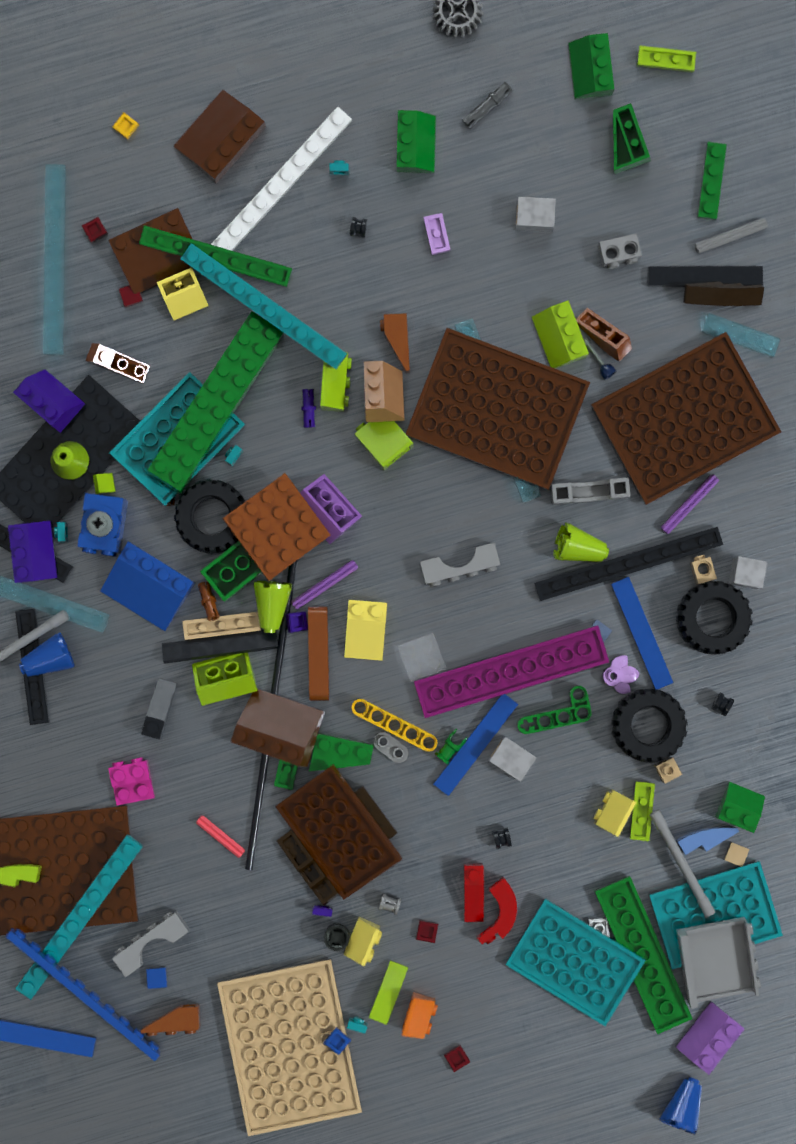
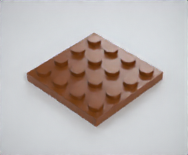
M286 473L222 518L268 581L331 536Z

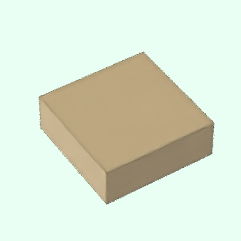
M730 842L724 860L742 867L750 849Z

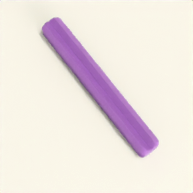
M711 474L661 526V529L666 534H669L719 482V479Z
M351 560L292 600V605L295 609L301 608L357 570V564L354 560Z

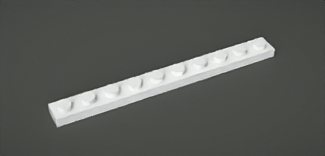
M337 107L211 245L233 251L352 122V119Z

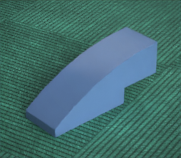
M710 827L686 834L675 841L685 855L700 846L707 852L738 833L739 830L736 827Z

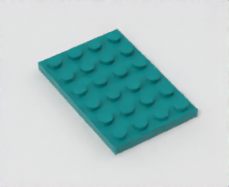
M191 372L109 452L122 467L164 506L178 493L148 475L147 470L203 386ZM234 413L190 481L245 426V423Z
M760 861L697 880L715 910V913L709 917L704 916L688 883L649 894L672 970L682 967L677 929L745 917L748 923L752 924L753 934L751 935V941H754L755 944L783 936Z
M545 898L506 962V966L603 1026H606L643 966L645 959Z

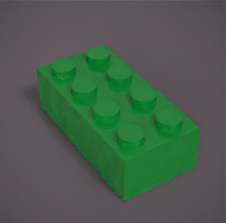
M239 541L200 571L224 602H227L262 574Z

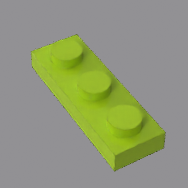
M639 46L637 66L694 72L696 52Z
M635 781L633 801L636 804L632 810L629 839L650 841L652 819L649 814L653 810L655 783Z

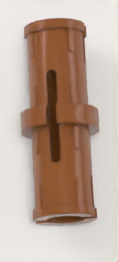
M208 581L206 584L201 582L198 584V588L202 597L201 604L205 608L207 619L211 621L212 617V621L217 620L220 616L215 604L216 597L213 596L210 583Z

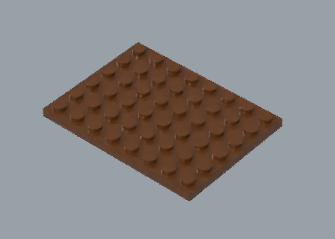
M446 328L406 435L549 490L590 382Z
M727 332L591 404L645 505L781 433L778 424Z
M128 805L0 818V867L16 864L42 865L40 878L36 883L19 880V885L16 887L0 884V936L7 935L12 927L15 930L20 929L24 933L59 929L126 835H130ZM133 861L85 927L139 921Z

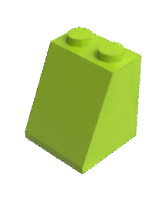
M395 421L368 422L367 424L363 422L355 429L357 431L355 437L383 471L413 447L411 439Z

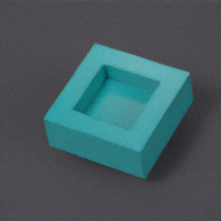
M342 160L330 163V175H349V163H345Z
M237 445L234 448L230 447L225 454V457H227L225 461L233 466L243 450Z
M57 522V527L54 528L55 538H58V542H68V523Z
M360 1017L349 1018L347 1029L365 1034L368 1023H365V1019Z

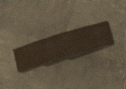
M720 281L686 284L683 302L686 304L712 306L762 305L764 287L761 284L747 286L741 283L722 284Z
M290 830L277 840L282 850L308 886L313 890L322 905L325 906L339 895L293 830Z

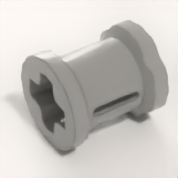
M383 893L378 910L384 909L397 915L401 898L394 899Z

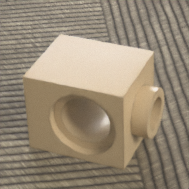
M705 555L693 558L694 562H691L690 566L696 585L717 579L711 557L705 558ZM700 564L707 566L706 574L699 573L698 566Z
M669 757L654 765L663 783H667L682 775L673 757Z

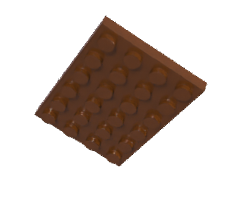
M334 764L275 806L343 900L403 859Z

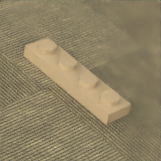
M258 612L220 616L212 621V617L211 621H208L207 618L182 621L185 640L261 631Z

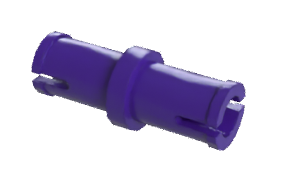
M302 389L303 406L301 411H303V428L316 427L314 389Z

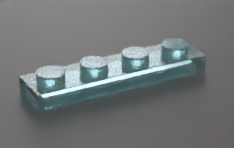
M708 313L702 329L703 333L714 337L727 332L732 343L770 357L775 356L781 340L780 338Z

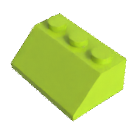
M569 300L551 306L531 317L550 367L556 369L589 355Z
M346 352L347 356L337 370L325 361L323 362L321 410L344 412L345 407L349 405V396H346V388H350V377H347V369H351L352 358H348V352Z
M249 653L219 656L192 664L196 691L202 706L258 691Z

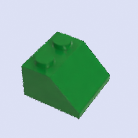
M729 782L715 817L754 833L762 815L765 796Z

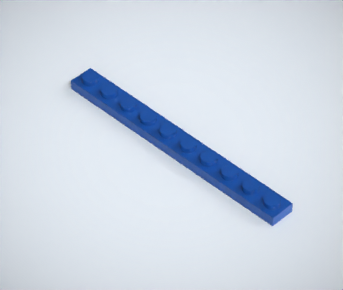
M13 927L7 933V939L153 1061L157 1060L160 1056V1047L151 1040L149 1042L144 1038L145 1034L141 1033L140 1029H134L129 1025L128 1019L122 1015L119 1017L114 1013L115 1009L110 1004L101 1002L100 996L94 991L89 992L85 988L86 985L77 978L75 980L71 977V972L64 966L59 967L55 963L56 960L50 954L45 955L40 951L41 947L36 942L28 941L25 938L24 932L20 929L15 930Z

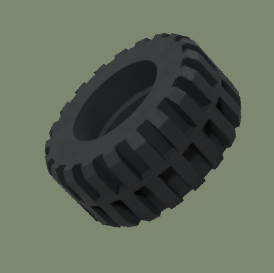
M206 479V481H198L195 485L186 488L185 493L179 497L180 500L175 506L176 513L174 515L176 529L181 538L192 548L209 554L222 553L238 542L228 526L222 532L214 535L201 532L195 525L194 512L202 501L218 499L227 506L229 513H231L245 502L242 495L233 486L220 480Z
M710 581L691 588L681 599V604L678 605V616H676V622L679 625L677 627L678 631L691 648L701 653L724 654L733 651L744 642L745 637L750 633L749 628L753 622L751 620L752 608H749L748 605L750 602L742 595L743 592L740 589L737 590L730 583ZM709 600L722 601L729 607L732 614L731 626L724 634L719 636L705 634L697 624L696 616L698 609Z
M640 689L628 694L626 698L618 703L619 705L613 713L612 733L618 747L626 755L638 761L654 763L668 759L669 756L674 755L677 752L676 750L683 745V739L687 735L686 726L688 724L685 719L684 709L681 708L680 703L672 695L657 689ZM646 707L660 710L667 720V731L664 737L652 744L639 741L634 736L631 728L634 715Z

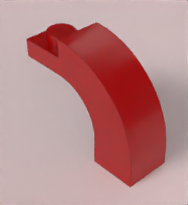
M504 877L488 888L498 901L499 915L491 926L477 936L482 945L485 942L487 944L491 943L496 938L495 934L497 933L503 939L515 923L517 901L511 886Z

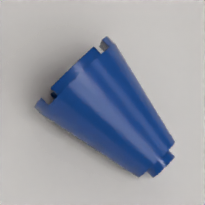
M60 632L21 658L19 667L22 674H27L29 677L72 669L75 667V664Z
M691 1077L688 1080L684 1079L660 1116L659 1121L696 1135L702 1086L699 1085L700 1081Z

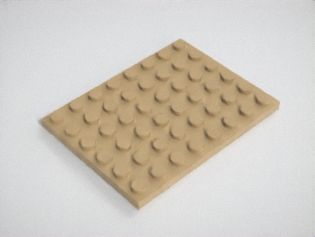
M331 959L217 983L248 1136L362 1113L349 1044L340 1055H337L324 1044V1041L336 1027L347 1035Z

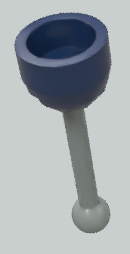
M585 338V345L601 365L600 374L602 378L607 380L617 372L611 364H604L591 346L590 340Z

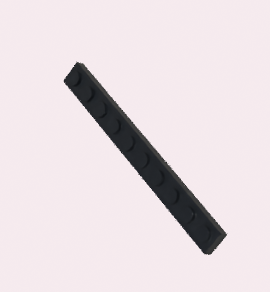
M718 527L534 584L539 600L543 601L722 546L723 542Z

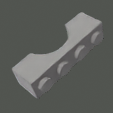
M629 478L585 483H561L550 486L552 505L627 499L631 497Z
M495 543L476 547L473 559L463 567H450L444 564L439 557L421 561L420 565L425 585L430 584V587L441 585L442 580L448 579L449 582L460 580L459 576L467 574V578L479 575L478 571L485 570L486 573L496 571L497 566H500Z
M178 911L175 913L168 912L162 917L163 921L158 925L153 923L146 928V934L143 936L140 934L136 935L130 940L132 944L126 948L123 945L114 952L116 955L112 959L125 978L144 964L142 952L146 943L157 938L166 939L174 943L190 931V928Z

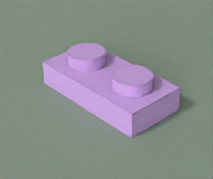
M442 213L423 217L431 254L436 255L451 251Z

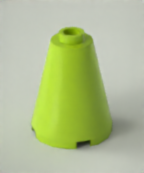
M63 442L52 452V469L61 478L74 480L81 477L88 468L89 456L87 450L77 442Z
M565 522V525H562L557 533L555 544H558L557 550L553 551L556 560L602 562L603 559L608 557L609 548H607L606 543L570 523Z
M254 581L259 624L265 633H275V630L280 629L292 590L291 583L282 582L281 584L276 581Z

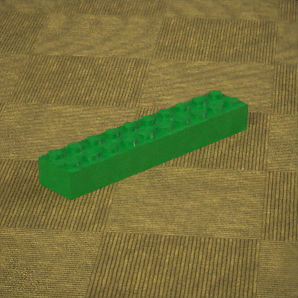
M251 311L147 470L148 475L181 495L282 340L284 332Z

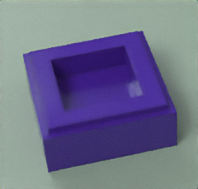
M306 611L286 614L288 633L308 630Z
M314 905L312 914L332 917L333 908Z

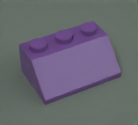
M325 474L300 492L331 536L325 539L329 544L339 538L362 517Z
M710 1001L676 1045V1048L709 1075L745 1028Z

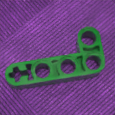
M574 686L570 689V707L521 717L517 721L518 730L523 734H530L588 721L592 714L586 689L582 686ZM576 689H581L583 692V697L579 700L573 697V692ZM580 708L587 710V716L583 719L577 715V711ZM561 712L568 714V720L564 723L558 719ZM542 716H548L550 719V723L546 727L541 726L539 723ZM536 717L537 729H535V725L529 726L527 731H525V728H521V725L524 723L523 720L531 723L534 722L532 718Z

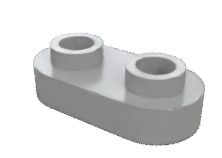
M380 732L375 736V747L392 761L402 763L407 759L408 749L389 733ZM381 738H385L387 740L386 745L380 744ZM396 750L402 751L401 757L395 755Z

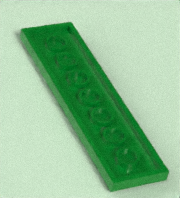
M627 876L594 891L616 942L645 959L643 966L633 981L657 1035L692 1020L691 1013L631 877Z

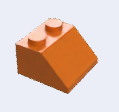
M413 992L402 1026V1036L424 1039L425 1034L429 1035L432 1023H429L431 1015L435 1016L438 1007L435 1004V998Z

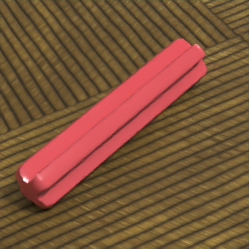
M200 816L196 821L198 826L236 857L240 858L243 855L245 849L205 816Z

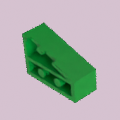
M632 104L614 109V172L618 174L650 162L651 158Z
M318 733L309 772L326 770L333 764L336 768L370 765L374 745Z

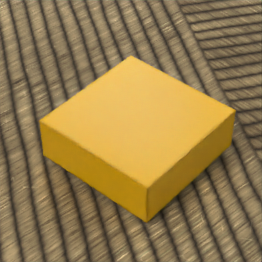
M123 112L112 128L128 140L138 128L139 123Z

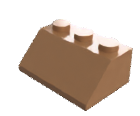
M364 361L366 422L404 421L402 371L384 361Z

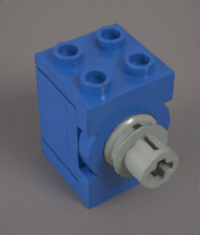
M85 493L81 533H79L77 547L82 548V552L96 554L97 551H101L103 555L115 557L116 553L121 554L120 548H122L128 501L119 497Z

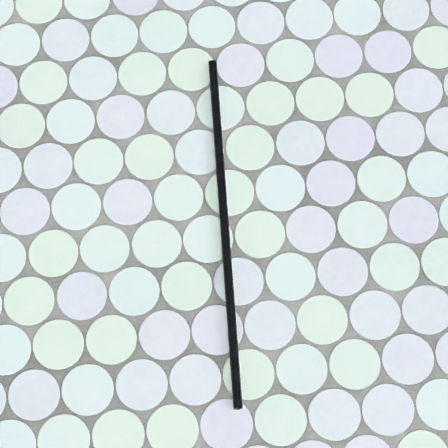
M297 561L291 564L288 570L287 583L292 584V590L280 625L271 693L278 695L288 630L286 614H289L291 609ZM263 753L255 797L246 870H253L269 761V756Z

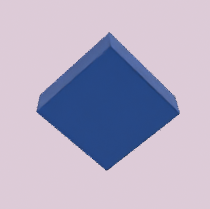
M166 967L146 969L148 989L168 987Z
M336 1027L324 1041V1044L337 1055H340L351 1039Z

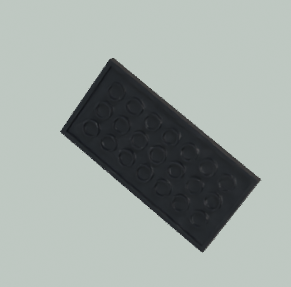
M89 374L72 392L85 405L62 432L57 431L46 421L0 471V501L24 523L51 521L53 529L57 522L69 512L94 484L93 475L103 474L115 461L109 452L140 422L136 416ZM67 441L77 442L87 450L89 456L86 472L74 480L59 477L51 466L53 450L59 444Z

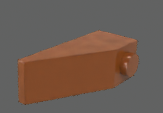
M586 308L576 318L578 326L602 350L620 362L632 350L630 336L589 308Z
M407 313L384 314V320H380V329L385 332V338L405 373H410Z

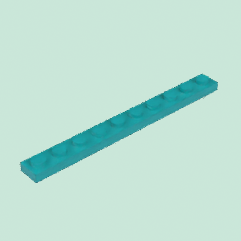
M192 243L181 257L182 261L336 370L347 356V353Z
M126 835L42 952L45 955L50 954L56 960V964L61 960L143 847V844L130 835ZM34 962L15 989L31 1000L50 974Z

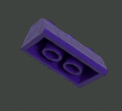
M46 369L26 377L13 391L14 394L60 433L85 405L81 399Z
M51 521L8 525L14 582L21 583L57 578Z

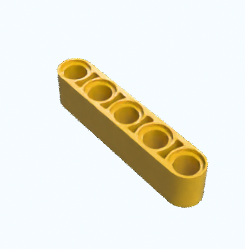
M357 699L352 703V712L356 716L425 751H433L437 747L436 737L429 732L364 699ZM363 702L366 709L363 713H358L355 710L356 703ZM374 711L382 712L383 719L376 722L372 719ZM391 720L399 721L400 728L398 730L390 729L389 722ZM410 728L417 731V736L414 739H409L406 736V731ZM427 737L434 739V745L431 748H426L423 745V741Z

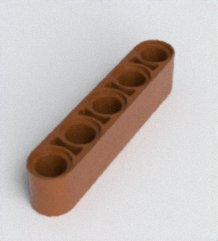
M327 606L308 607L310 701H329Z

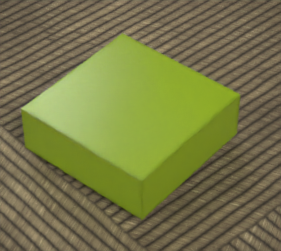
M112 473L93 475L96 494L115 492Z

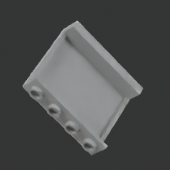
M745 917L676 930L686 998L691 1009L698 1008V1002L748 992H754L756 996H759L758 989L761 988L759 977H756L758 963L753 956V953L756 952L754 941H751L753 927Z

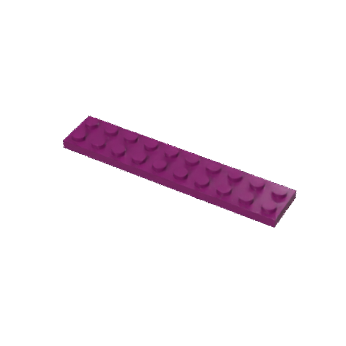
M594 626L414 681L424 717L428 718L609 663L599 626Z

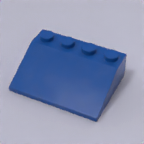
M128 541L100 591L163 631H166L195 585V582Z

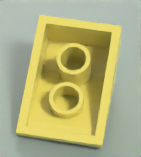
M349 600L344 658L383 661L387 603Z

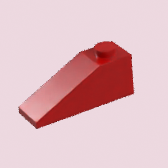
M483 863L464 864V922H484Z

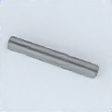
M765 218L756 220L698 242L695 248L698 253L705 252L766 229L768 223Z

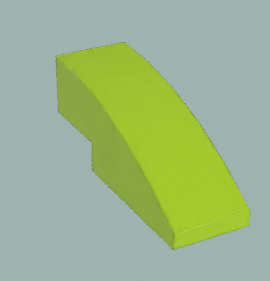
M16 864L0 867V884L16 887L19 885V880L36 883L39 881L42 865Z
M390 960L369 1018L387 1025L407 973V966Z

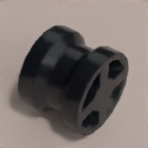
M352 217L350 236L360 235L361 238H365L367 219L358 220L356 217Z
M720 692L711 709L714 711L718 710L721 712V715L726 716L734 703V699L726 698Z
M508 827L502 831L493 830L496 849H501L502 846H512Z

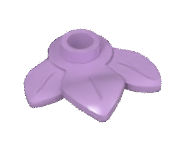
M622 655L612 660L610 667L604 670L602 678L604 683L608 686H613L616 692L627 694L630 693L629 683L637 680L639 672L634 667L628 666V657ZM611 673L615 675L614 680L610 678Z

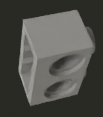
M637 233L601 241L598 244L602 266L608 267V269L617 268L619 264L625 262L627 265L637 263L638 259L642 256ZM631 246L634 249V253L627 254L625 247ZM612 250L615 252L616 257L610 259L606 256V252Z

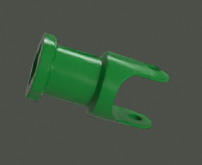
M457 729L448 736L440 751L435 753L447 765L449 764V759L455 752L461 749L467 740L466 737L459 745H455L452 742V737L457 732Z

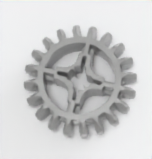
M434 0L436 6L432 7V11L435 12L433 19H437L435 25H441V32L447 29V36L454 32L453 36L455 38L457 33L464 37L465 31L470 35L472 33L471 28L476 30L478 28L477 24H481L482 19L480 17L483 16V11H481L483 4L479 3L480 0H461L460 2ZM468 4L473 8L472 18L468 17V13L465 11ZM444 5H446L448 7V10L450 11V14L447 19H445L442 13ZM455 21H461V22H463L464 24H459V25H457V24H453V23H454Z

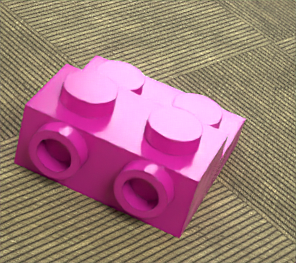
M141 757L131 759L130 764L124 765V761L112 763L113 767L108 768L116 805L155 798L148 760L143 761Z

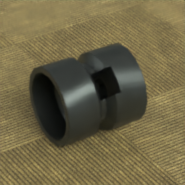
M341 923L329 925L324 935L326 946L333 951L344 949L348 945L350 938L348 928Z

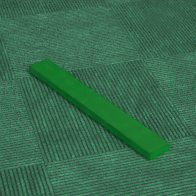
M146 225L143 227L139 241L141 245L183 256L192 243L231 271L286 287L288 285L292 271L290 267Z

